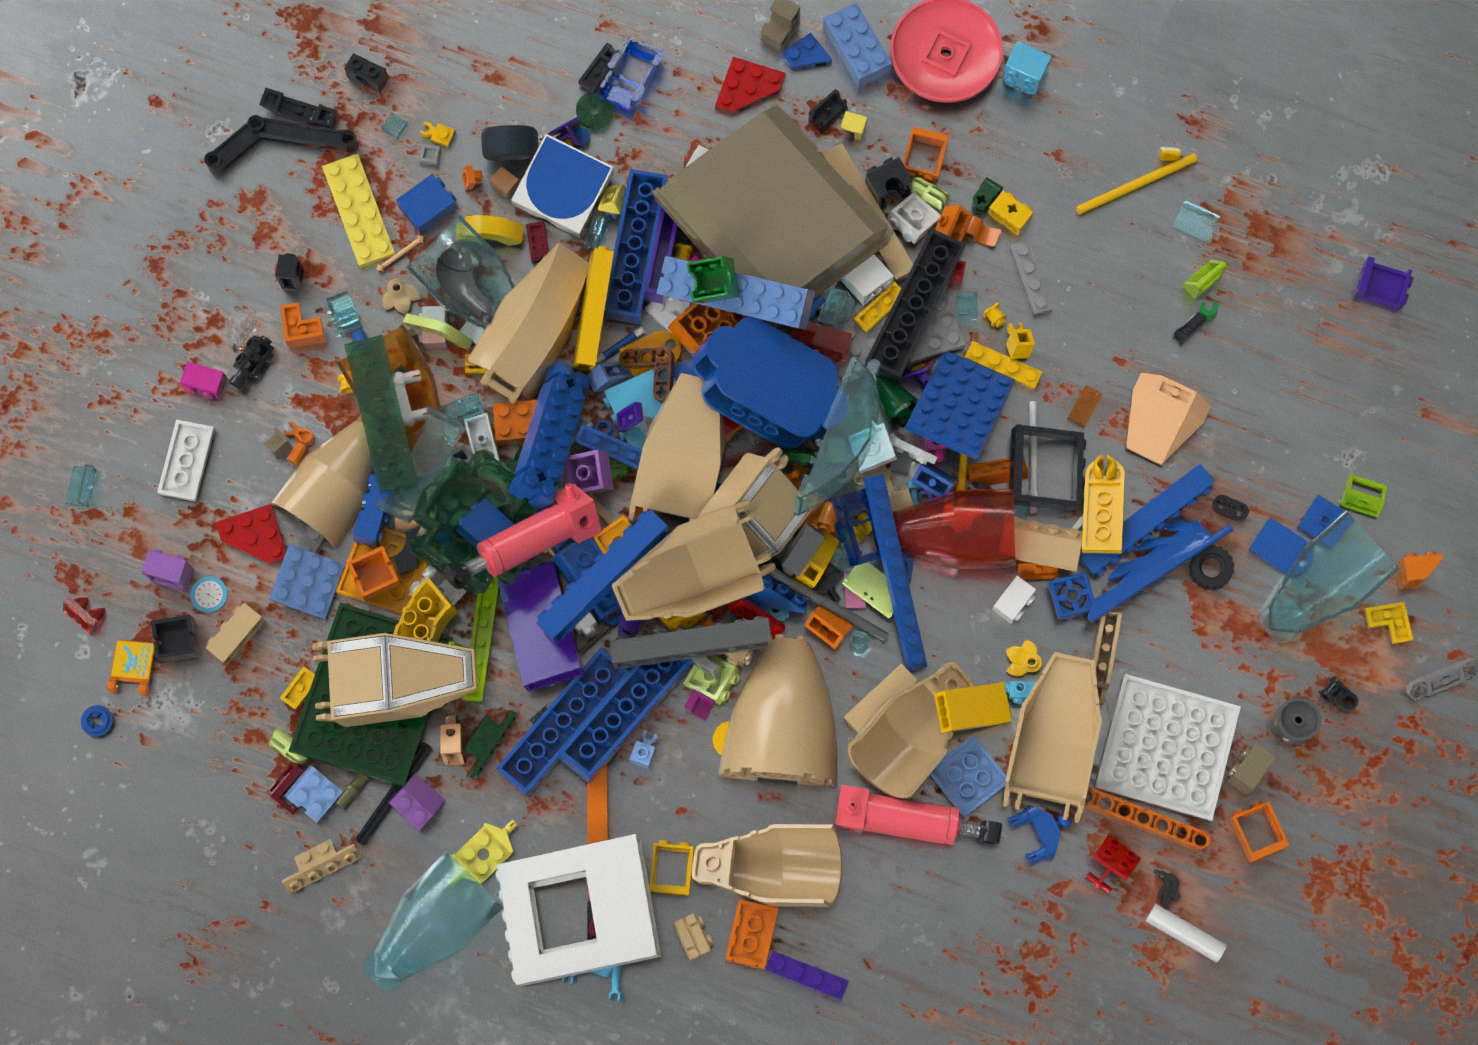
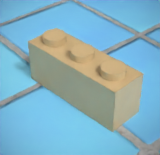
M245 603L242 606H237L230 620H226L221 625L219 633L208 640L206 649L228 666L265 622L264 618Z

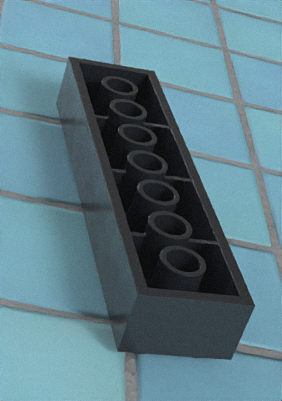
M931 228L865 360L864 368L900 384L965 252V243Z

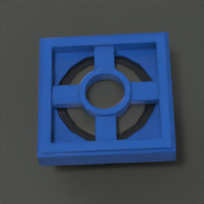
M1086 571L1048 581L1059 620L1065 618L1073 619L1075 616L1081 617L1090 611L1094 596Z

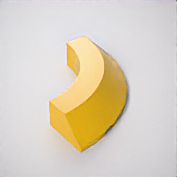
M428 577L411 595L412 598L409 603L403 608V613L399 623L396 624L394 635L439 642L446 625L458 612L448 597Z

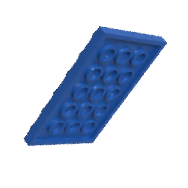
M942 353L906 424L905 430L978 460L1015 379L954 353Z

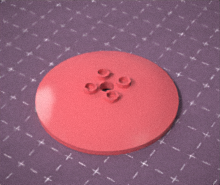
M925 0L909 9L897 23L891 38L890 54L894 70L907 88L925 99L951 103L972 98L990 85L1001 65L1003 44L999 29L993 19L982 8L967 0ZM949 50L951 55L944 57L941 51Z

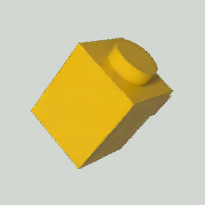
M1009 323L1007 331L1010 336L1006 346L1010 358H1029L1035 346L1031 330L1023 329L1022 323H1018L1017 329L1013 328L1012 323Z

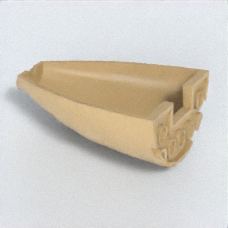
M776 634L775 639H772L773 647H766L756 661L741 688L732 710L722 748L718 777L757 781L758 778L797 781V784L837 788L838 752L834 712L821 667L810 643L806 641V637L795 636V639L787 638L786 635Z

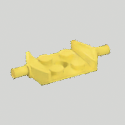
M512 819L502 829L485 823L456 854L452 855L457 875L448 884L454 889L461 880H468L481 885L497 870V864L504 863L514 853L509 833L518 826L517 823ZM483 849L489 851V857L486 860H480L478 857L479 852Z

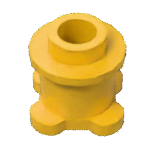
M676 243L674 246L676 253L673 258L690 261V255L694 253L693 247Z
M999 302L983 312V317H988L991 326H996L997 328L1005 324L1007 314H1003L999 307L1001 304Z

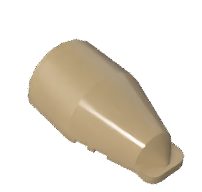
M372 410L364 411L356 421L304 457L272 501V506L275 509L279 506L298 517L327 539L334 548H337L357 520L359 511L364 510L362 507L363 497L365 493L370 491L368 490V480L370 474L374 475L376 470L375 465H373L375 458L383 460L387 445L395 434L393 424Z
M948 662L943 664L936 673L887 699L848 744L849 757L858 772L871 785L896 798L911 797L946 755L947 744L953 736V732L941 733L934 694L944 690L972 687L973 682L956 663Z
M773 824L766 829L754 830L744 836H735L716 843H702L698 845L694 850L691 873L693 879L699 884H712L772 907H832L836 903L841 885V846L838 834L832 824Z

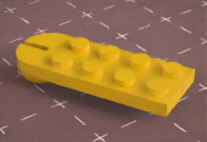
M1103 455L1097 457L1087 467L1085 472L1082 553L1122 554L1125 472L1122 465L1110 455H1107L1106 476H1103Z

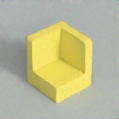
M846 111L841 129L855 133L854 139L862 141L867 125V117Z

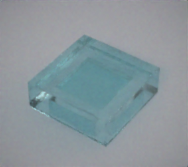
M391 113L381 128L398 139L408 123Z

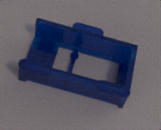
M629 36L621 51L614 53L608 63L610 70L600 86L599 98L633 112L657 67L662 62L665 51ZM629 54L651 63L640 84L624 78L622 75H618ZM615 78H618V80H623L637 86V88L632 93L612 83Z
M863 488L831 498L837 522L834 524L838 541L844 543L850 567L880 559L881 555L866 489ZM866 508L869 518L852 523L849 513ZM870 521L877 551L861 556L853 526L857 527L859 524Z

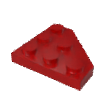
M733 56L717 98L715 109L734 114L748 105L751 106L762 101L763 98L780 93L786 73Z
M272 504L215 522L222 542L269 565L283 561L287 550Z

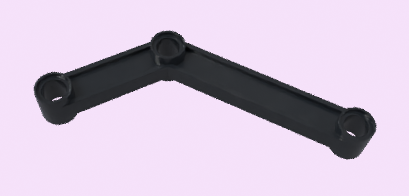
M253 115L248 119L247 123L216 149L208 152L204 157V162L210 172L218 174L224 170L228 163L261 137L339 149L348 153L355 152L358 149L359 143L355 133L351 130L342 131ZM261 124L259 128L254 129L255 125ZM348 139H352V140H353V141H352L351 143H349V144H346V143H345V141L348 140ZM218 160L215 165H211L212 161Z

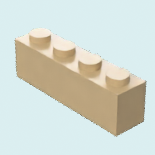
M901 663L844 716L843 721L857 734L887 699L916 684L918 680Z

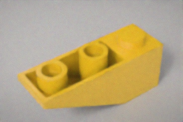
M823 533L825 539L800 575L793 577L810 588L815 587L840 542L829 533Z

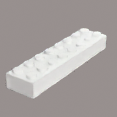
M488 413L464 419L478 477H482L495 484L504 493L507 502L499 503L491 492L485 498L498 510L502 509L501 506L510 504V506H513L490 416Z

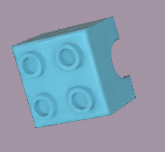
M1017 41L1005 65L1003 81L1010 87L1016 86L1021 88L1026 94L1037 95L1048 73V65L1052 56Z

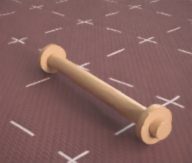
M417 235V239L415 241L410 243L408 246H406L404 249H402L397 254L392 256L383 264H377L378 267L376 269L379 272L381 271L383 273V269L385 267L390 265L392 262L397 260L399 257H401L403 254L408 252L410 249H412L420 242L423 244L424 238L422 237V235Z

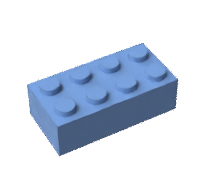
M857 2L823 18V28L858 88L891 73L892 62Z

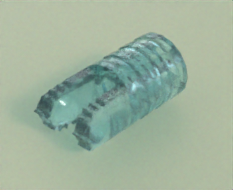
M593 215L583 249H590L592 244L593 249L601 246L609 223L607 218Z

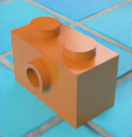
M961 205L945 206L935 230L962 241L973 214Z
M821 605L811 613L804 624L805 627L834 649L846 639L854 627L844 618Z

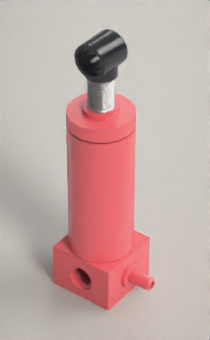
M566 484L565 489L556 493L552 506L478 543V557L467 563L448 564L444 568L443 577L455 589H463L468 585L471 576L485 569L493 577H496L569 538H572L579 544L602 532L594 500L577 485Z
M841 785L834 828L838 831L862 834L863 831L952 846H954L955 837H958L960 833V835L977 837L983 843L997 845L1000 844L1003 824L987 820L980 823L962 821L961 817H959V808L956 807L950 808V806L870 794L869 789Z

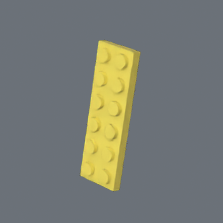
M358 153L322 166L359 267L362 268L394 256V249Z

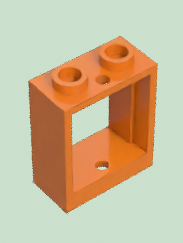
M912 126L903 161L912 179L919 177L929 183H938L949 135ZM914 142L941 148L935 172L908 166Z
M1262 800L1252 804V808L1247 811L1244 808L1233 812L1234 816L1229 819L1249 864L1290 846L1269 801L1263 803ZM1263 811L1277 842L1252 852L1238 821Z

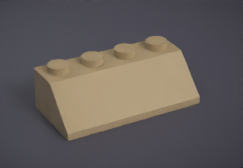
M1006 516L998 556L1076 572L1083 531H1078L1075 528H1063L1055 524H1043L1035 520L1028 521L1014 516Z

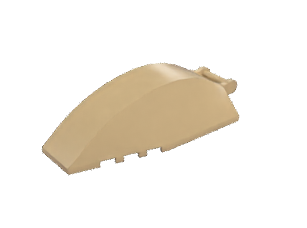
M557 243L504 296L492 317L491 323L487 325L467 359L468 362L487 370L480 381L481 384L484 386L487 384L507 397L508 401L512 404L515 403L520 393L527 400L534 399L544 382L547 368L555 363L569 339L585 286L589 262L561 243ZM492 374L515 388L514 391H510L491 378Z

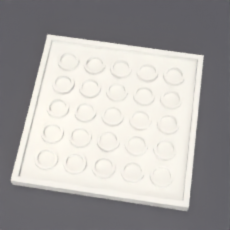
M1124 674L1094 789L1211 822L1241 706Z

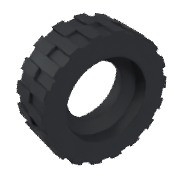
M1209 546L1190 560L1189 575L1192 577V581L1198 587L1204 588V590L1213 591L1222 588L1229 582L1234 573L1232 556L1220 546ZM1215 559L1220 563L1221 572L1218 576L1208 577L1203 573L1202 564L1205 560Z

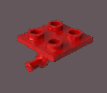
M1108 834L1093 856L1094 859L1107 867V870L1100 878L1089 871L1085 879L1094 884V888H1099L1108 895L1113 889L1103 882L1108 873L1112 871L1127 881L1141 858Z

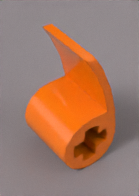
M972 216L964 237L983 245L995 247L1001 230L985 226L980 218Z

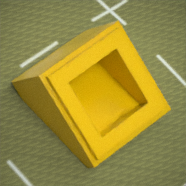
M1160 147V161L1179 160L1181 155L1179 148Z

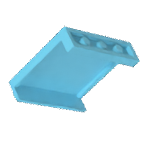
M654 369L604 391L605 397L602 399L606 408H611L613 412L610 416L614 425H617L616 413L633 402L642 403L646 416L650 418L656 416L663 403L658 402L653 396ZM668 371L661 372L660 380H665L668 377ZM663 389V393H661V394H659V395L663 398V395L666 394L667 392H665L664 389ZM633 427L626 432H618L622 441L643 449L646 435L640 428Z

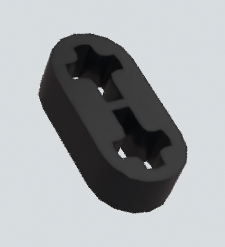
M1218 495L1212 502L1214 512L1234 521L1241 522L1249 514V508L1246 504L1225 495ZM1221 500L1224 501L1225 505L1222 509L1218 508V503ZM1241 508L1242 513L1244 514L1237 516V512L1235 510Z

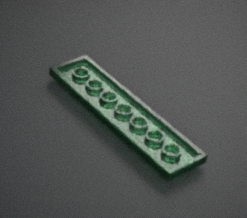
M383 335L344 344L379 492L383 493L418 484Z

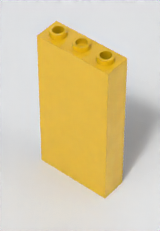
M598 246V248H594L590 256L572 370L591 372L596 365L614 251H610L609 247Z

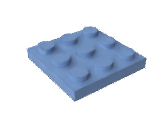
M289 544L269 600L325 620L345 564Z
M974 734L944 756L929 774L951 804L959 808V814L963 819L1004 788L1006 774Z

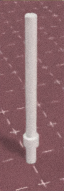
M1031 401L1029 402V426L1037 427V402ZM1029 436L1030 490L1028 495L1039 496V490H1037V436ZM1030 507V514L1037 515L1038 508Z

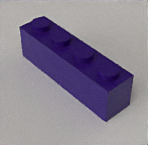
M772 951L765 969L767 973L838 1001H842L849 980Z

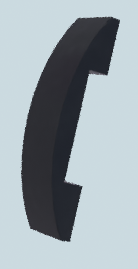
M266 87L259 103L265 109L286 118L324 128L332 127L337 114L335 109L322 105L317 107L286 97L284 93Z

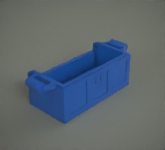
M593 537L579 544L572 538H569L556 545L557 554L552 560L565 580L570 584L573 581L577 582L581 578L580 574L587 567L591 568L595 564L594 560L602 551ZM572 542V544H570L569 546H567V547L564 548L563 550H560L562 547H564V546L567 545L568 543ZM614 590L590 611L596 623L602 620L609 624L610 627H614L620 622L623 612ZM617 610L620 612L610 620H607L606 617Z

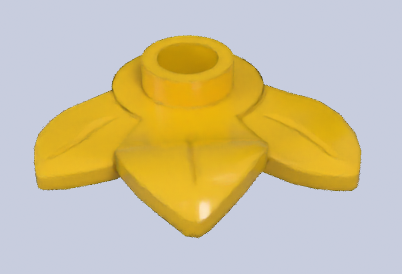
M1025 640L1022 647L1012 646L1006 650V654L1012 662L1007 669L1008 674L1022 677L1028 672L1035 673L1041 669L1043 662L1037 654V647L1033 642ZM1030 660H1035V664L1029 665Z

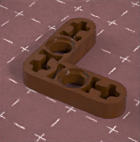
M666 347L627 349L621 352L619 362L628 369L654 367L653 396L658 402L663 403L673 387L675 361L673 352ZM648 353L651 354L650 361L644 363L642 361L643 356ZM665 353L668 355V357L665 358V361L662 358H656V355L658 357H664ZM630 355L632 358H637V361L630 359L629 363H627L625 359H628ZM668 371V377L665 380H660L661 372ZM663 389H664V391L667 392V393L664 394V395H663V398H662L659 394L663 393Z

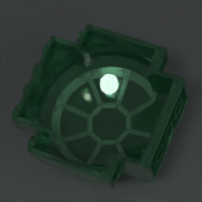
M489 450L476 451L468 464L458 457L448 459L440 473L423 489L417 501L415 512L411 519L421 528L416 538L410 541L408 551L442 575L444 568L448 564L467 563L479 556L478 550L456 531L459 525L457 521L464 514L468 516L471 513L470 508L477 500L481 502L486 498L514 524L534 515L537 509L528 504V498L524 497L521 500L508 492L512 479L518 475L509 469L510 466L506 462L495 459V455ZM526 561L495 578L505 585L513 584ZM485 569L471 576L468 585L463 589L470 594L485 593L494 577Z

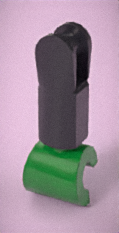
M1216 301L1213 303L1212 310L1210 311L1205 309L1206 304L1202 302L1200 311L1196 312L1186 323L1178 328L1173 336H1177L1181 340L1180 342L1184 343L1206 320L1215 319L1218 311V303ZM1185 328L1189 331L1187 334L1183 332Z

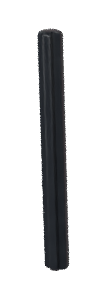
M423 742L417 749L407 781L415 774L431 751L432 747L429 744ZM392 785L356 836L355 840L362 845L366 844L392 807L388 802L402 788L401 786Z

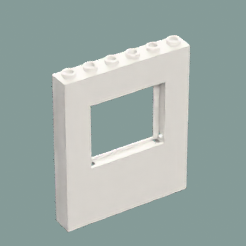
M633 834L497 864L496 879L500 882L501 888L499 890V898L503 902L504 907L502 917L507 926L505 937L510 944L508 956L510 962L513 963L511 975L516 985L526 986L662 957L641 836ZM586 877L597 939L544 950L534 888Z

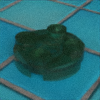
M591 92L584 94L576 105V115L579 116L580 124L593 131H598L600 128L608 125L614 114L611 100L600 92H597V94H591ZM599 108L597 114H591L590 109Z

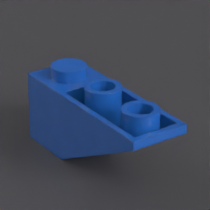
M768 574L762 577L765 589L745 597L759 607L804 613L808 604V600L802 595L788 589L786 585L775 581Z

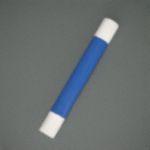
M640 326L599 354L596 363L600 364L619 351V349L644 334V329Z

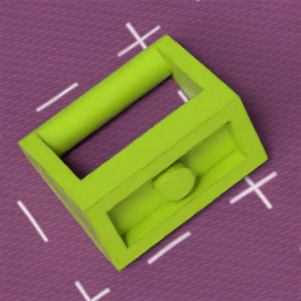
M1210 260L1184 282L1182 287L1194 299H1197L1223 276L1227 268L1226 263Z
M1349 474L1340 506L1378 518L1385 503L1388 485ZM1352 482L1381 491L1380 496L1376 497L1351 489Z

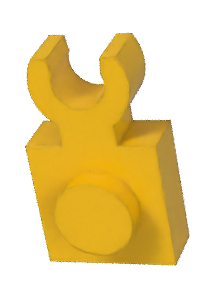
M424 122V127L429 128V130L426 132L420 130L421 136L425 138L431 137L432 143L449 148L456 133L455 129L439 123L435 128L430 122Z

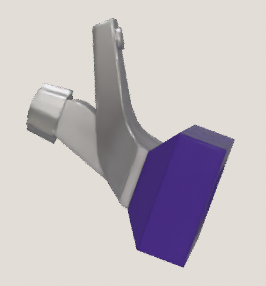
M633 402L616 413L618 432H626L633 427H638L647 435L649 426L654 419L645 415L641 402Z

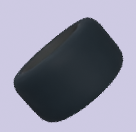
M501 125L485 128L481 134L482 155L486 160L523 161L533 159L539 148L538 132L534 127L525 125Z

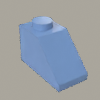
M619 361L599 364L587 374V376L591 377L590 386L594 392L605 391L633 378L630 370Z

